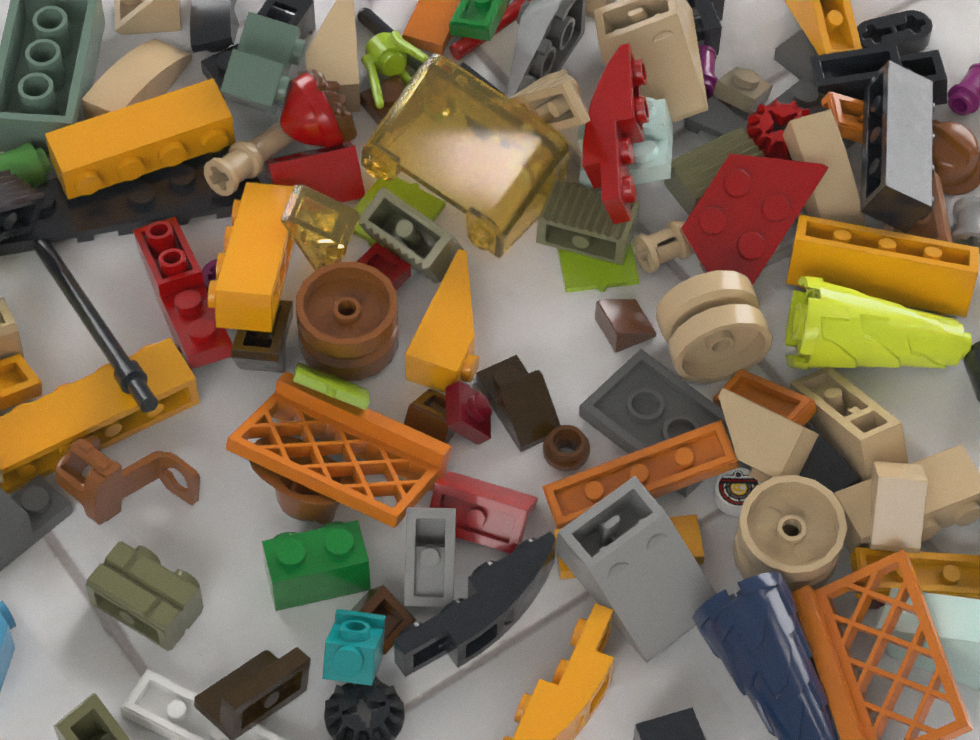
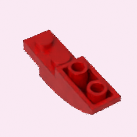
M629 43L618 47L597 84L588 111L590 121L585 123L582 166L593 188H601L602 202L613 224L631 221L630 203L637 201L634 179L632 175L628 176V165L634 164L632 144L644 142L643 124L650 121L647 100L645 96H641V86L647 85L645 64L642 59L636 60Z
M176 217L156 221L150 225L134 229V238L155 296L177 349L180 353H183L189 368L192 370L231 357L232 341L225 328L216 327L215 308H208V291L204 285L202 271Z

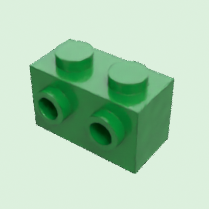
M358 520L346 523L334 521L323 525L319 529L301 533L284 532L276 535L273 539L262 541L265 570L275 611L371 590L369 559Z

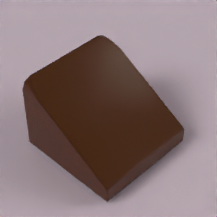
M603 299L596 302L595 320L615 353L656 337V331L636 299Z
M428 389L409 405L404 425L446 444L449 443L455 432L446 427V397L444 394Z
M384 585L369 590L351 610L386 616L383 655L394 646V639L398 637L400 632L416 621L414 616Z

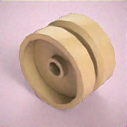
M723 270L698 274L672 288L657 305L656 320L662 336L669 345L668 353L674 369L680 378L692 383H713L732 378L739 369L745 371L751 369L771 349L773 336L764 315L759 309L760 303L747 276L736 271Z
M798 475L775 476L757 485L744 500L732 549L736 568L744 580L766 572H780L791 593L807 585L813 590L823 587L834 574L847 532L844 508L832 491L816 480Z

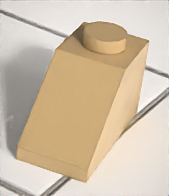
M722 388L718 397L737 460L752 467L749 476L762 483L775 476H799L819 434L734 392Z

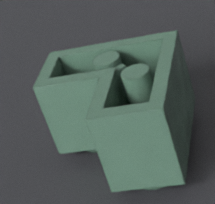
M248 12L237 50H232L220 89L224 98L234 103L276 115L278 106L284 105L290 88L291 77L287 76L291 64L299 66L306 41L299 39L301 34L300 28Z

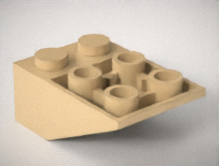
M619 0L594 10L598 44L605 67L618 47L629 43L636 60L642 59L646 68L647 85L641 86V96L650 97L655 100L665 98L672 123L709 110L693 11L686 0Z

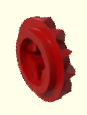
M775 98L772 104L767 106L759 103L756 112L748 116L746 133H748L750 139H753L754 145H758L759 151H763L764 157L792 160L782 136L784 131L778 130L774 132V123L777 122L779 125L784 126L790 120L811 115L809 108H799L795 100L790 104L780 103Z

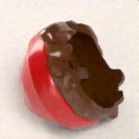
M316 69L307 70L290 81V88L280 115V126L289 137L306 145L325 147L329 150L340 147L344 142H350L357 136L353 116L345 107L347 97L344 94L336 93L339 89L337 81H327L324 74Z

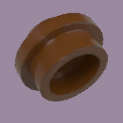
M561 425L554 428L543 442V456L549 465L558 470L572 471L578 469L587 462L590 455L588 438L579 428L572 425ZM562 448H570L574 452L563 453L559 450Z

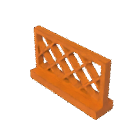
M288 371L284 372L277 379L275 393L227 438L226 450L395 528L406 516V508L414 507L428 490L433 491L435 482L446 474L452 446L369 408L367 410L361 409L293 382L294 374ZM272 418L279 420L281 422L274 423ZM301 436L303 443L283 444L280 437ZM313 437H316L322 440L323 442H315ZM269 438L271 445H256L248 441V439ZM342 455L345 462L325 463L322 456ZM355 456L366 461H357ZM310 457L313 464L299 465L289 458ZM384 474L387 482L367 483L364 475ZM352 476L355 484L342 485L332 480L331 477ZM398 476L407 480L399 481ZM394 496L397 504L392 508L375 500L374 497Z
M903 549L819 589L813 590L807 585L791 593L798 609L797 613L804 634L812 650V657L828 698V704L841 740H881L889 719L909 726L904 740H952L974 730L909 555ZM900 568L904 581L896 598L877 593V588L883 576ZM849 591L861 595L851 619L837 615L832 599ZM909 595L913 606L906 603L909 598ZM872 599L892 606L881 631L861 624ZM902 611L917 615L920 622L911 642L892 636ZM841 624L844 625V626H847V628H846V630H845L844 633H843ZM858 631L877 638L866 663L852 658L850 653V647ZM925 639L929 649L922 647ZM888 642L907 649L896 675L877 668ZM918 654L933 659L936 666L927 687L907 679ZM856 668L862 669L860 677L858 676ZM873 674L893 682L882 707L869 703L865 696ZM941 684L943 685L946 694L938 691ZM904 686L924 694L913 720L893 712ZM935 698L950 704L956 721L938 729L924 725V721ZM871 711L878 714L876 721H874ZM920 731L926 733V734H924V735L918 737Z

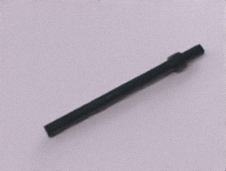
M48 239L39 240L34 246V251L113 367L114 379L122 391L126 394H131L143 412L148 413L155 410L158 406V400L147 385L148 378L137 361L130 360Z

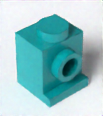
M337 609L335 612V622L325 642L322 679L372 686L382 662L386 616Z

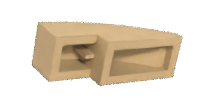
M157 39L150 40L136 47L113 64L81 99L85 120L166 94L191 62L192 54Z
M831 109L790 120L782 136L792 160L820 163L829 167L805 204L808 216L866 227L864 215L860 212V197L850 161Z

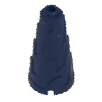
M766 572L737 582L741 590L728 595L726 589L708 599L695 611L692 618L700 634L713 654L721 659L740 692L744 696H748L770 734L776 736L778 740H838L832 725V718L826 706L829 703L828 698L810 659L813 656L812 650L795 612L798 609L782 573Z

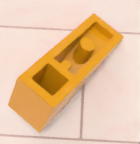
M785 0L786 5L818 55L862 49L850 0Z
M461 249L457 250L405 353L406 380L445 393L446 386L459 380L463 383L465 381L471 383L477 372L480 360L479 356L474 355L475 335L467 251Z

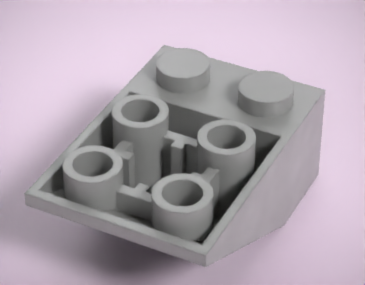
M636 476L629 479L557 533L556 554L597 604L613 609L612 622L646 663L696 626L692 618L695 611L708 599L717 594L667 513Z

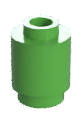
M27 142L0 154V171L10 169L11 175L17 174L18 179L23 178L24 183H30L31 188L47 182L46 173L51 171V166L42 147L34 149L32 144Z

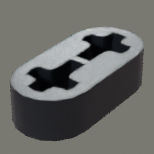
M907 10L866 20L857 26L862 49L896 44L900 56L924 50L929 44L933 25L931 19L926 14L916 10Z

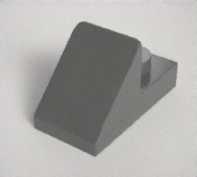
M40 475L36 476L11 497L0 488V571L73 513L71 504Z

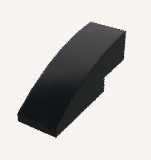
M889 44L810 57L818 93L826 95L830 91L864 101L865 85L890 60L933 81V102L935 105L947 104L948 79L939 50L899 56L897 45Z

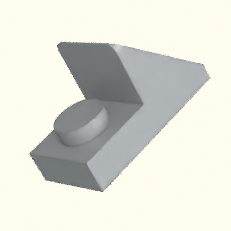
M406 508L404 606L445 607L453 601L456 509Z

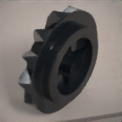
M377 676L372 686L346 683L342 686L336 685L334 693L329 700L325 701V726L333 740H395L403 727L405 717L403 701L398 696L394 685L388 686L382 683ZM359 699H363V702H366L369 709H378L371 712L370 728H366L365 721L362 722L360 715H351L357 712Z

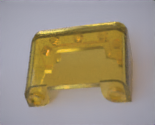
M434 54L418 68L364 145L361 152V165L372 177L379 180H394L402 171L466 214L467 236L471 243L478 249L487 250L500 259L538 220L553 181L559 179L562 183L566 182L570 152L565 138L555 128L450 59L440 54Z

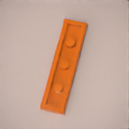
M718 420L544 485L542 489L557 529H562L634 476L637 477L655 499L738 468L739 464L722 420Z

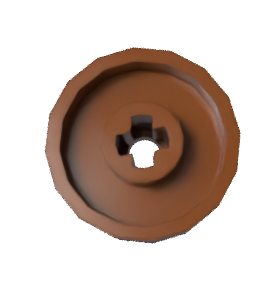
M335 262L317 269L303 281L296 295V316L299 349L310 367L335 375L346 381H360L378 374L392 361L399 346L397 292L387 276L375 267L363 263Z

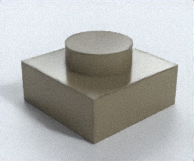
M735 67L717 80L713 96L750 114L758 108L759 103L763 104L768 100L773 85L760 79V76L752 70Z

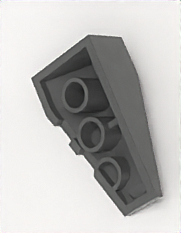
M531 0V2L525 1L521 6L517 17V24L519 25L501 119V149L509 151L522 131L506 99L545 75L562 69L584 34L586 0Z

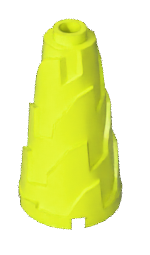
M801 276L797 282L799 286L807 288L806 292L793 291L787 317L785 346L797 347V355H785L787 365L790 368L810 371V368L827 367L900 368V366L946 369V365H958L960 360H963L965 355L971 350V334L964 332L962 323H958L953 318L909 309L898 303L868 296L851 288L823 282V278Z

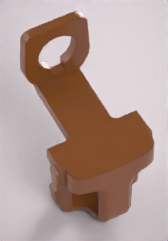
M90 435L84 440L79 438L73 442L55 466V480L57 484L78 500L83 506L86 516L98 525L109 521L121 512L123 498L160 478L163 485L170 492L188 504L194 505L199 501V473L171 452L155 451L122 470V465L100 452V439L95 435ZM90 465L91 469L85 478L82 476V471ZM174 468L178 470L185 478L188 488L178 483L173 473L168 469Z

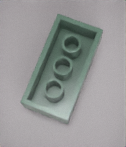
M10 0L0 44V152H6L30 142L34 149L42 147L45 154L49 155L45 133L85 120L81 99L90 90L94 82L105 27L102 0Z

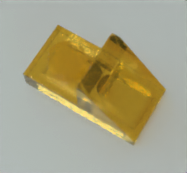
M295 185L280 221L316 271L321 267L342 261V258L346 255L347 246L360 214L357 210L305 185Z

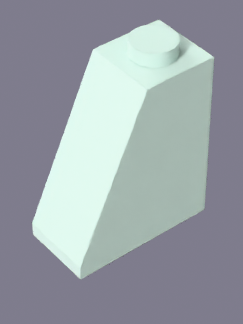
M891 588L888 597L895 599L899 589ZM922 592L955 681L980 690V600ZM909 595V598L906 603L913 606ZM885 604V606L879 608L875 620V629L881 631L892 606ZM902 611L892 636L911 642L920 624L917 615ZM925 639L922 647L929 649ZM889 642L886 646V651L890 657L903 661L907 649ZM918 654L914 666L934 673L936 669L934 660Z

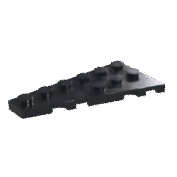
M230 146L218 152L207 153L183 161L179 165L165 167L141 175L135 180L123 181L100 189L93 194L82 195L70 200L67 199L57 177L36 187L38 193H44L45 199L34 230L31 233L27 231L25 235L21 233L13 238L11 236L8 239L3 238L0 241V256L34 251L35 244L42 239L55 242L76 238L77 243L94 240L93 235L118 231L119 236L133 234L134 229L172 217H176L179 225L188 224L191 218L216 214L217 219L232 217L233 202L235 199L241 200L246 182L262 183L257 176L253 179L246 178L239 183L237 191L229 196H222L211 189L204 176V166L214 157L222 158L225 156Z

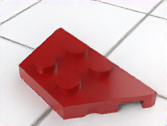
M730 153L680 229L690 250L694 251L700 261V266L704 273L717 270L736 271L747 276L753 286L829 167L820 163Z

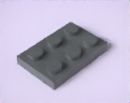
M642 349L632 356L579 406V416L628 454L718 420H722L734 450L723 410ZM703 481L676 491L686 498Z

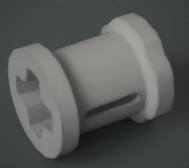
M964 197L957 200L953 206L952 214L956 219V230L951 234L952 241L957 244L979 247L980 254V197Z

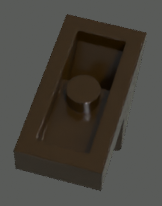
M280 300L272 332L237 329L231 349V358L240 369L285 372L286 339L293 318V301Z
M517 354L476 373L477 386L483 395L490 399L492 409L520 452L544 442L546 436L554 428L561 426L540 370L528 373Z

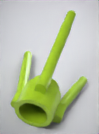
M396 30L391 33L383 32L373 36L365 47L366 55L361 57V62L367 70L376 107L378 109L384 107L377 72L389 77L398 75L434 123L441 125L443 122L441 116L405 69L406 53L422 63L429 61L428 55L404 40Z

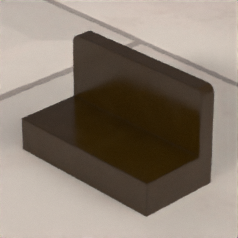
M298 647L279 659L270 651L265 650L195 696L194 707L230 740H235L307 691L311 658Z

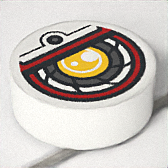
M735 468L720 474L717 478L714 500L717 507L725 514L740 517L744 500L757 485L762 483L749 476L750 470Z

